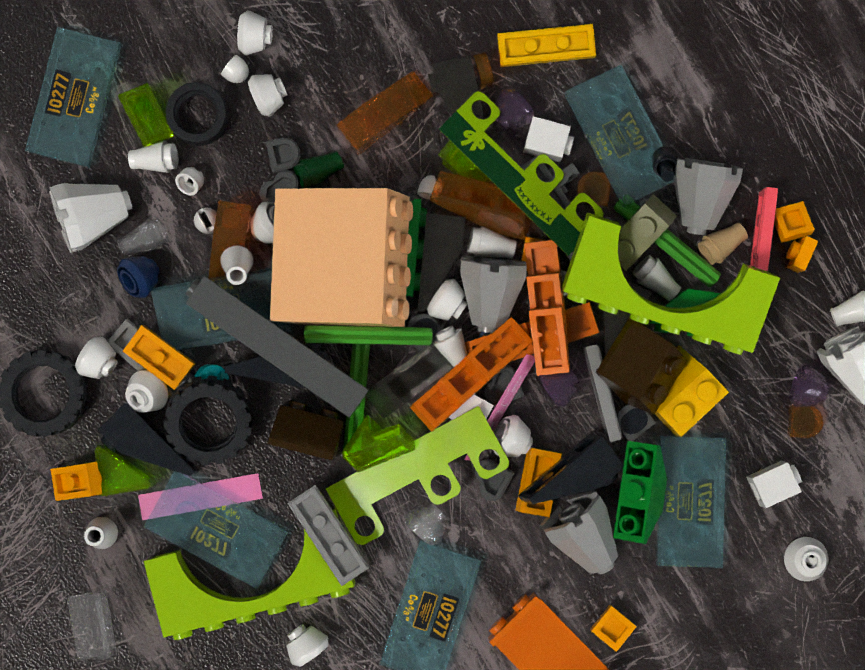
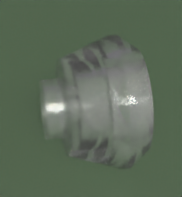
M433 503L429 507L422 504L405 515L406 525L431 546L441 542L447 526L443 521L446 515Z

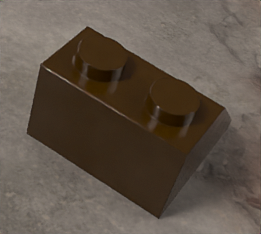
M629 318L598 367L596 374L624 403L655 415L659 406L665 401L667 393L676 378L681 374L687 360L672 343L639 322Z
M292 400L289 401L288 406L280 405L267 444L331 461L336 458L345 420L338 419L339 412L321 408L320 414L307 411V404Z

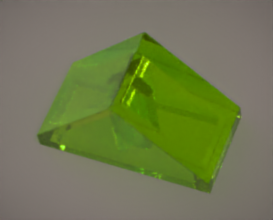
M149 83L118 95L144 147L174 136L167 124L166 114L158 94Z
M98 445L94 450L98 469L102 476V496L148 489L157 482L122 456L109 450L105 445Z

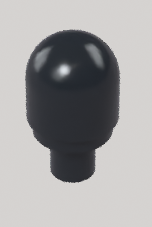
M667 146L659 147L652 155L653 170L665 182L672 181L675 175V165H677L678 156L672 148Z

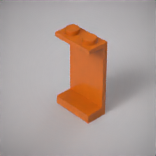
M535 592L529 597L526 594L521 596L512 606L515 611L506 620L500 617L489 629L492 633L488 637L489 643L493 647L496 646L519 670H609Z

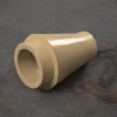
M735 223L730 227L703 236L702 241L698 243V249L704 260L710 265L715 263L721 264L743 241L748 239V234L740 223Z

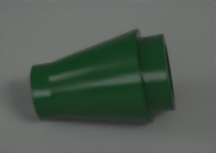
M334 151L324 155L300 159V163L294 166V171L303 188H316L334 173L343 169L344 164L339 153Z

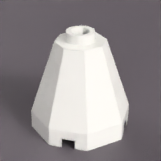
M62 183L50 187L49 191L57 221L60 222L61 232L70 253L83 250L128 218L127 210L132 209L128 192H121L118 185Z
M859 326L828 339L824 343L826 350L820 348L817 354L822 364L858 402L865 405V331L861 332Z

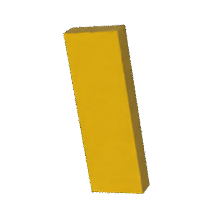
M593 24L497 33L500 67L596 57Z

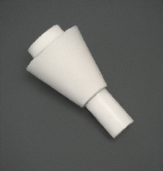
M449 326L436 334L437 340L433 342V345L455 367L467 355L462 329L455 330L453 326Z

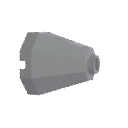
M678 157L677 165H675L674 183L680 224L687 226L688 233L706 235L707 230H715L741 182L742 168L733 165L729 168L724 167L723 163L691 158L683 160Z
M461 256L460 273L472 325L478 326V331L493 333L510 316L526 279L527 264L525 261L508 258L488 259L489 257Z
M595 490L574 495L567 500L571 504L569 507L562 511L561 506H557L551 511L550 517H546L540 524L551 543L590 574L597 572L598 574H604L614 567V561L617 559L618 553L609 514L605 503Z

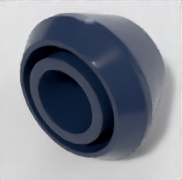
M144 256L124 258L118 265V278L124 289L133 297H147L158 282L159 268L151 258Z

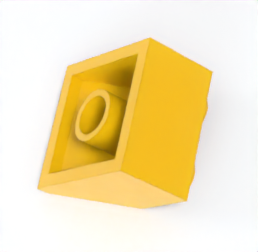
M678 345L676 348L685 357L687 362L655 415L675 436L682 437L729 392L706 367Z

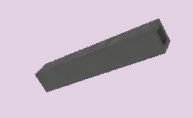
M205 276L201 281L196 279L187 290L186 295L189 299L185 304L349 418L368 393L369 389Z

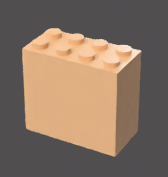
M388 188L275 189L270 321L299 325L405 327V320L409 316L406 287L409 286L411 280L410 269L407 267V257L412 249V239L410 234H408L409 221L413 217V205L410 197Z

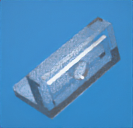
M106 589L69 596L67 602L77 659L85 660L97 657L98 660L112 658L117 653Z

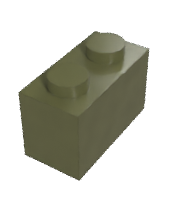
M654 194L620 229L618 257L620 266L625 271L660 237L677 217Z

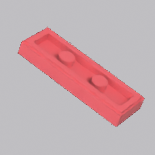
M772 187L764 188L758 195L750 266L768 271L778 194V188Z

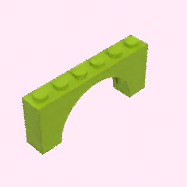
M591 213L586 214L562 285L563 292L568 293V299L582 304H586L587 300L599 303V309L612 314H617L618 310L631 313L630 319L643 324H648L649 320L661 323V329L679 335L680 331L683 330L692 333V339L704 344L711 345L712 340L723 343V349L735 354L742 355L743 350L751 353L754 352L780 277L774 273L743 263L740 272L731 285L716 298L706 303L687 308H672L658 305L638 294L623 275L618 257V239L621 225L618 222Z
M336 508L332 509L338 518ZM305 529L302 555L292 575L277 588L254 597H231L209 589L191 573L183 559L181 550L151 557L144 561L163 638L173 635L174 640L190 637L193 635L192 630L202 627L205 628V632L223 628V622L236 619L237 624L255 619V613L267 610L268 615L281 613L287 610L286 605L299 602L300 607L319 602L318 596L330 593L331 598L341 597L349 594V588L355 586V579L341 586Z

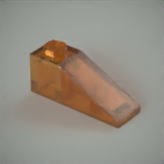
M412 71L359 106L336 126L340 134L359 156L430 100L433 95L415 72Z
M443 171L439 172L430 196L431 202L498 234L525 240L532 220L495 184Z
M219 200L213 231L209 279L223 287L226 282L227 286L225 287L227 288L225 290L231 294L238 293L240 297L242 284L234 285L227 280L226 273L220 263V258L224 250L231 246L239 245L249 249L251 238L250 222L255 209L251 205Z

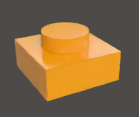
M803 201L776 208L774 225L781 243L812 235L815 229Z
M808 236L800 238L798 242L794 240L786 255V258L790 260L786 268L797 273L805 271L818 241Z
M609 605L590 630L617 652L637 626L612 605Z

